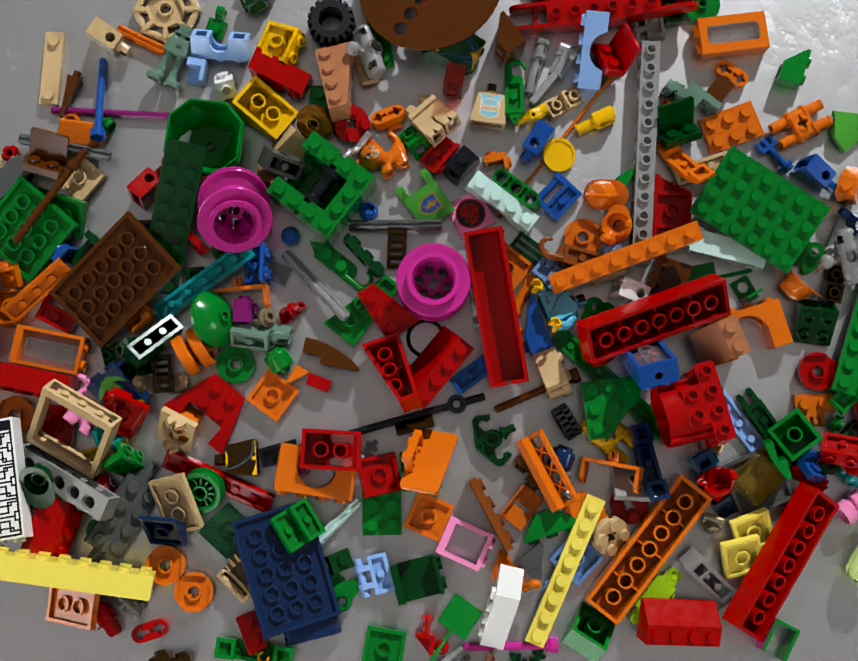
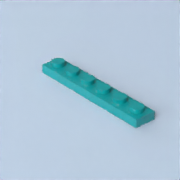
M252 249L240 253H225L151 308L160 320L169 314L175 316L189 306L199 293L211 290L255 258L256 254Z

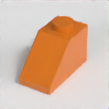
M847 166L841 173L835 190L837 202L857 204L858 168Z

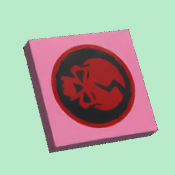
M470 193L451 202L456 210L449 215L461 239H463L464 232L485 229L496 223L487 203L478 200Z

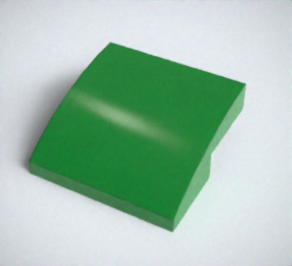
M770 438L761 439L767 455L776 468L788 480L792 479L787 459L783 455L777 456L774 443Z
M306 497L269 519L289 554L326 532Z

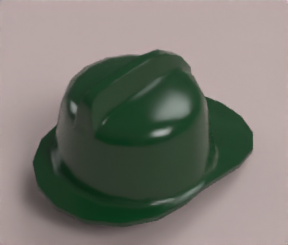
M36 463L34 466L26 467L20 471L19 480L27 501L39 509L50 507L55 501L51 470L41 463Z

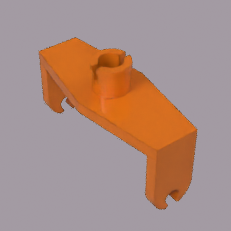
M237 277V279L232 278L233 287L208 290L217 292L220 295L263 290L264 307L271 309L270 287L268 284L244 286V278Z
M609 451L607 461L582 456L579 482H586L589 464L594 462L636 470L633 493H640L644 468L619 463L621 453Z

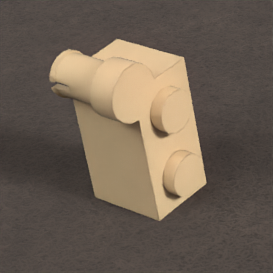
M552 347L533 354L549 400L552 401L561 396L567 397L572 395L573 393L569 385L571 375L568 368H563L562 363L565 362L562 353H557L556 348Z

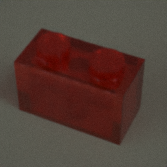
M447 62L443 82V96H446L447 99H461L466 65Z

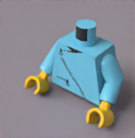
M537 278L533 279L530 283V286H534L531 292L533 294L539 292L538 304L551 331L555 333L557 330H570L579 318V307L587 304L585 296L580 294L573 297L570 290L554 295L551 286L543 284Z

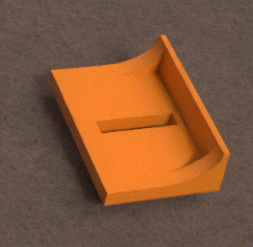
M522 483L500 512V515L522 531L544 499ZM516 500L529 510L528 514L513 502Z

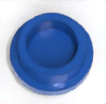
M365 202L360 207L359 214L365 220H372L377 217L378 208L372 202Z
M293 226L286 227L281 233V239L287 245H295L300 240V232Z

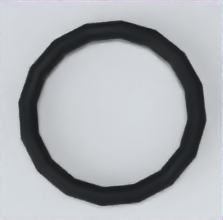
M420 320L408 329L406 341L412 353L417 356L421 354L411 345L410 335L414 327L420 323H431L440 331L442 327L437 322Z

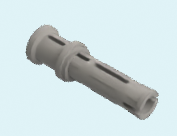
M544 38L535 39L536 46L534 53H531L532 63L524 88V94L528 96H533L543 63L547 61L546 54L548 47L551 46V41Z

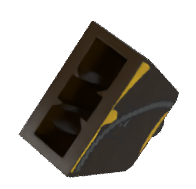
M258 439L226 445L225 454L214 455L215 466L226 465V473L260 476Z

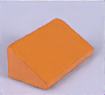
M59 119L58 133L69 136L70 143L97 146L98 141L90 139V129L95 123Z

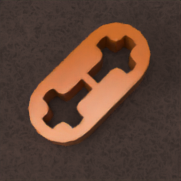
M721 60L714 68L715 76L718 77L721 74L728 77L735 85L733 87L735 89L743 88L748 82L747 73L730 61ZM723 66L726 67L724 73L720 71ZM740 76L742 78L741 82L737 83L736 80Z
M396 104L373 113L370 120L374 129L383 130L403 122L406 114L404 107Z

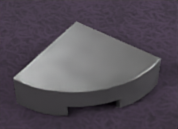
M274 261L272 265L274 278L279 284L285 286L292 269Z

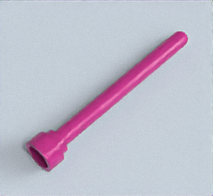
M549 637L544 648L529 642H506L503 650L546 649L550 653H558V637ZM465 643L463 645L465 651L499 650L480 645V643Z

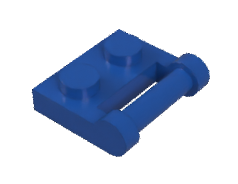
M557 172L553 179L538 194L542 202L540 208L556 222L578 200L582 193L562 174ZM558 184H561L563 187L546 204L543 199ZM531 198L533 203L536 201V198Z

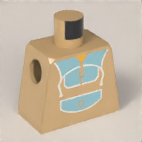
M97 16L86 30L91 42L113 56H116L119 52L127 57L132 50V47L125 43V38L120 32Z
M489 83L487 84L486 92H478L470 116V126L505 129V96L497 94L498 85Z

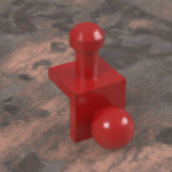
M424 614L421 617L423 621L422 631L416 630L415 637L429 655L432 656L434 649L436 651L442 640H438L435 643V633L430 632L433 616ZM447 641L439 655H444L448 652L449 644Z

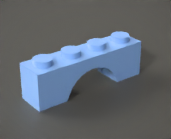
M586 10L585 14L581 16V25L584 26L583 33L579 34L578 45H581V53H577L576 64H579V69L574 74V83H577V88L600 90L602 70L592 63L590 47L596 37L608 32L610 12Z

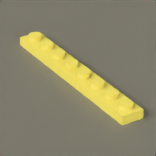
M586 493L526 633L525 641L544 648L606 501Z

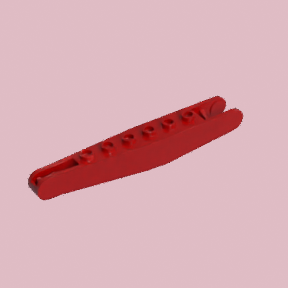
M552 0L513 5L509 8V13L512 15H534V24L516 26L523 36L583 32L584 26L581 25V16L585 14L586 10L610 12L608 28L621 26L623 23L630 24L678 13L692 12L698 9V0ZM665 3H675V4H670V5L661 6V4H665ZM547 13L548 23L538 24L537 14Z

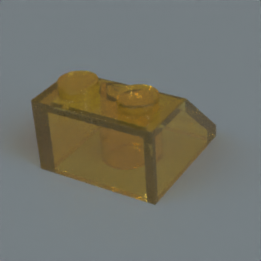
M754 453L737 471L738 478L734 480V487L758 509L782 484L784 479L778 469L762 453Z

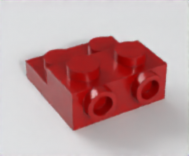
M115 386L111 391L107 390L103 396L104 402L102 406L122 417L117 434L131 439L149 412L150 405L132 398L131 393Z

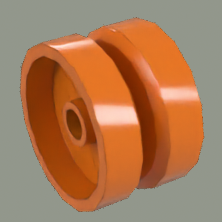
M193 327L185 331L186 339L183 336L177 335L170 340L177 357L191 376L201 372L200 362L206 367L216 363L211 348L197 337Z

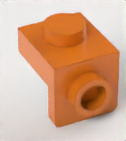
M490 151L482 158L484 168L502 164L503 169L509 172V168L512 167L511 159L509 156L506 157L505 151L498 153Z

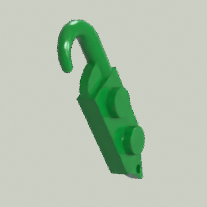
M517 59L507 63L504 69L505 114L514 126L518 124L522 116H525L523 79L520 76L512 75V67L520 65L523 70L527 68L523 61Z
M310 241L314 257L355 290L361 291L373 283V276L369 271L366 272L369 278L367 284L361 285L354 279L357 274L355 264L326 241L324 243Z

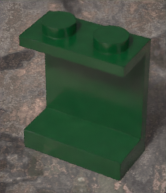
M435 553L389 566L399 606L406 604L408 601L439 593L441 595L445 594L444 589L447 588L445 576L441 577L439 569H443L440 557L436 558Z

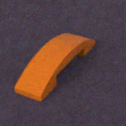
M660 140L656 142V151L672 170L687 181L700 184L715 176V171L705 163L700 165L680 150V146L667 149Z

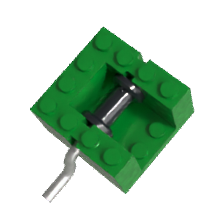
M313 130L302 144L305 153L302 162L305 166L298 182L289 178L284 181L277 176L266 190L271 201L332 246L347 227L348 222L354 218L362 204L368 200L377 188L375 176L350 158L356 156L372 137V134L366 131L353 148L346 150L342 155L338 148Z

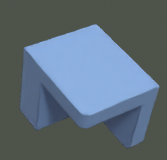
M188 56L186 63L189 67L187 83L205 87L210 68L207 60Z

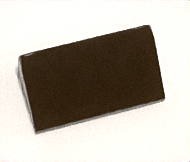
M432 415L395 425L397 435L401 436L412 433L415 429L423 430L434 427L435 424Z

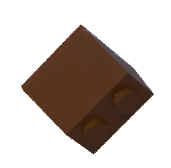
M502 11L500 13L494 55L498 62L506 65L523 54L526 39L507 14Z

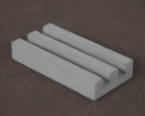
M551 73L529 99L528 106L530 108L536 107L553 87L558 78L557 74Z

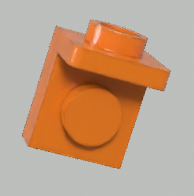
M10 261L0 262V276L3 288L23 286L19 263L10 264Z

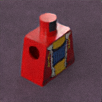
M161 165L155 171L149 167L146 168L126 186L131 200L145 211L155 201V184L159 183Z

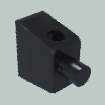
M463 145L446 164L443 176L454 186L458 187L480 162V159Z

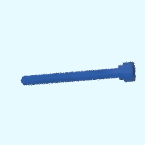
M105 58L99 60L95 125L90 129V139L94 141H104L106 139V131L102 126L107 60Z

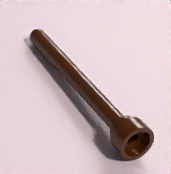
M576 367L569 370L571 375L570 384L582 381ZM542 385L494 406V411L499 413L546 392V388Z

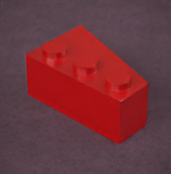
M257 46L248 65L252 78L256 75L275 92H285L294 100L301 99L304 101L313 82L312 75L292 64L286 65L279 62V57L275 55L271 58L263 54L262 49Z

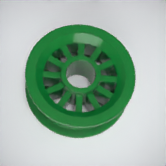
M196 468L186 476L200 514L213 511L225 496L226 489L221 476L209 468Z

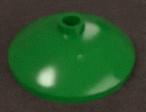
M201 292L193 299L190 308V318L194 332L205 345L211 348L226 346L230 342L229 331L231 327H235V323L232 322V308L226 299L217 292Z

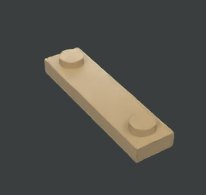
M46 31L39 104L41 106L60 107L67 36L64 32Z

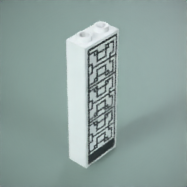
M16 417L0 419V546L7 545L6 541L13 540V543L26 542L27 537H33L30 503L25 498L19 480L20 471L26 468L21 421L20 418Z

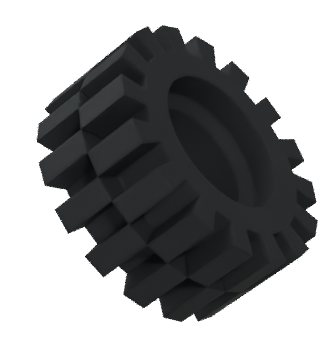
M565 403L551 410L555 423L568 441L582 433L577 419Z

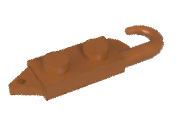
M544 237L538 244L539 253L544 258L571 267L603 255L569 244L561 245L556 253L549 252L544 248V244L547 241H552L553 237Z

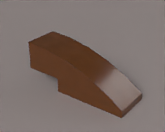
M305 338L304 354L321 357L320 364L323 366L359 373V367L339 350L321 341Z

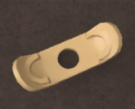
M185 372L174 374V392L154 394L153 376H136L130 382L140 393L147 389L151 395H161L185 391L188 378ZM159 376V380L168 379V376Z

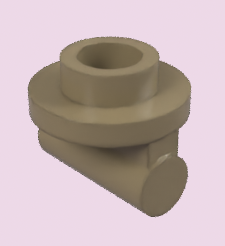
M269 308L262 309L258 314V318L253 321L254 326H273L276 322L275 313Z
M705 512L701 525L708 533L720 532L725 518Z

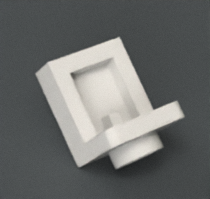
M221 71L214 76V84L220 101L231 99L238 95L232 71Z

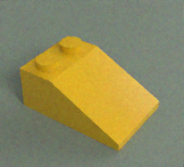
M256 75L230 104L245 123L274 140H277L299 113Z

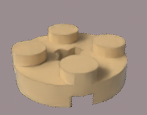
M617 516L603 518L593 530L595 537L594 541L592 540V545L600 553L614 556L630 537L627 524Z

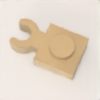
M359 55L354 56L353 61L357 65L355 70L362 85L379 83L381 78H369L366 75ZM374 63L368 64L369 70L375 67Z

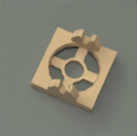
M164 406L160 412L156 437L163 440L162 450L170 448L169 454L177 453L179 450L190 454L194 447L199 423ZM165 426L171 429L174 433L173 436L166 432ZM184 435L189 439L184 442L179 438L180 436Z

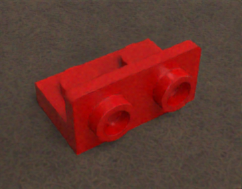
M824 432L820 462L846 466L848 468H858V437Z

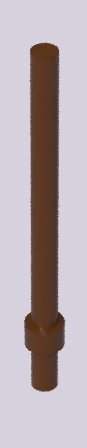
M82 148L75 158L67 163L68 167L11 240L19 244L73 172H77L80 168V163L89 153L87 150Z

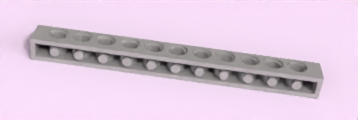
M642 40L640 43L642 50L637 58L632 165L635 171L632 175L630 208L633 227L629 236V245L652 237L661 41ZM651 260L633 267L647 268L651 264Z

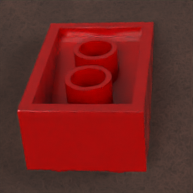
M302 428L299 468L359 472L362 432Z

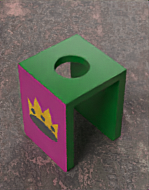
M775 618L762 642L757 641L755 647L765 651L779 623L787 627L788 630L775 657L781 661H787L800 630Z

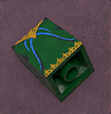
M472 34L465 40L449 47L422 50L420 57L464 77L475 71L477 67L476 62L484 53L485 48L483 47L486 41Z

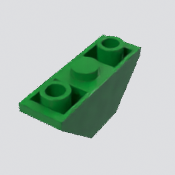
M550 508L534 513L522 538L523 543H528L530 546L539 543L540 538L547 536V539L558 536L559 531L565 530L570 532L576 518L559 510L552 513Z

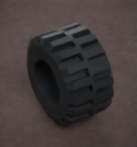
M342 0L316 1L315 7L311 6V13H308L307 16L309 31L314 42H318L320 47L350 42V37H353V31L356 26L351 7H348V3L345 1L342 3ZM329 17H337L342 20V24L335 30H326L321 26L322 22Z

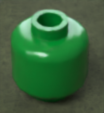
M277 345L265 353L264 361L272 373L277 374L280 372L283 375L291 369L290 365L293 362V358L285 347Z

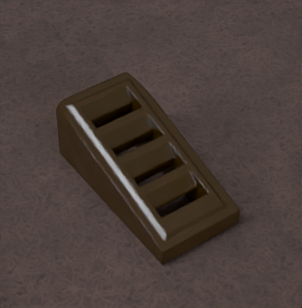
M388 229L387 269H398L400 263H391V259L403 260L406 256L407 230ZM392 236H403V239H392ZM392 244H403V246L392 247ZM391 252H402V255H391Z
M174 354L156 355L152 358L154 394L174 392ZM159 361H168V364L159 365ZM168 368V372H159V369ZM159 376H168V379L159 380ZM169 383V387L159 388V384Z

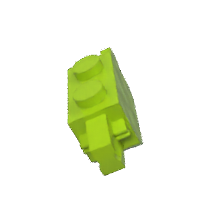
M671 567L662 575L656 574L628 614L629 622L633 623V625L638 624L641 597L674 598V592L677 590L675 586L682 577V574L676 568Z

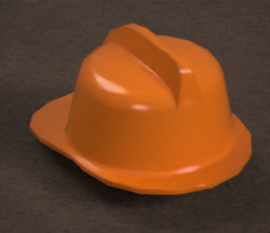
M592 180L584 189L585 202L588 206L597 210H609L615 204L625 205L629 197L627 187L618 180Z
M791 269L790 273L780 284V288L786 295L794 300H803L814 293L823 298L803 283Z

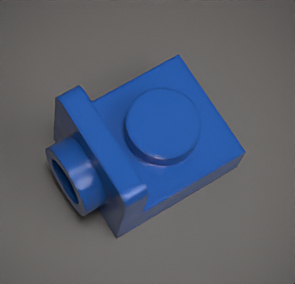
M67 240L65 244L55 248L54 254L50 259L55 261L59 257L67 264L68 259L78 249Z
M807 450L796 463L807 480L821 483L826 477L822 473L820 465L816 463L820 459V452Z

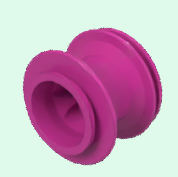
M225 167L209 174L202 182L196 199L198 209L197 225L203 239L212 247L229 253L246 252L259 246L268 237L273 224V216L270 209V196L266 192L267 187L259 176L245 168Z
M438 243L418 246L411 250L399 265L396 277L398 295L404 308L418 319L430 322L449 319L462 309L467 300L471 285L469 267L464 258L449 246ZM427 268H432L433 273L427 274L425 270ZM445 271L447 276L440 277L439 272ZM422 278L424 280L423 284H417L416 279ZM430 281L438 282L435 289L429 287ZM449 284L451 289L446 291L443 289V285ZM426 291L428 296L423 297L420 293ZM435 294H440L442 298L434 299L433 297Z

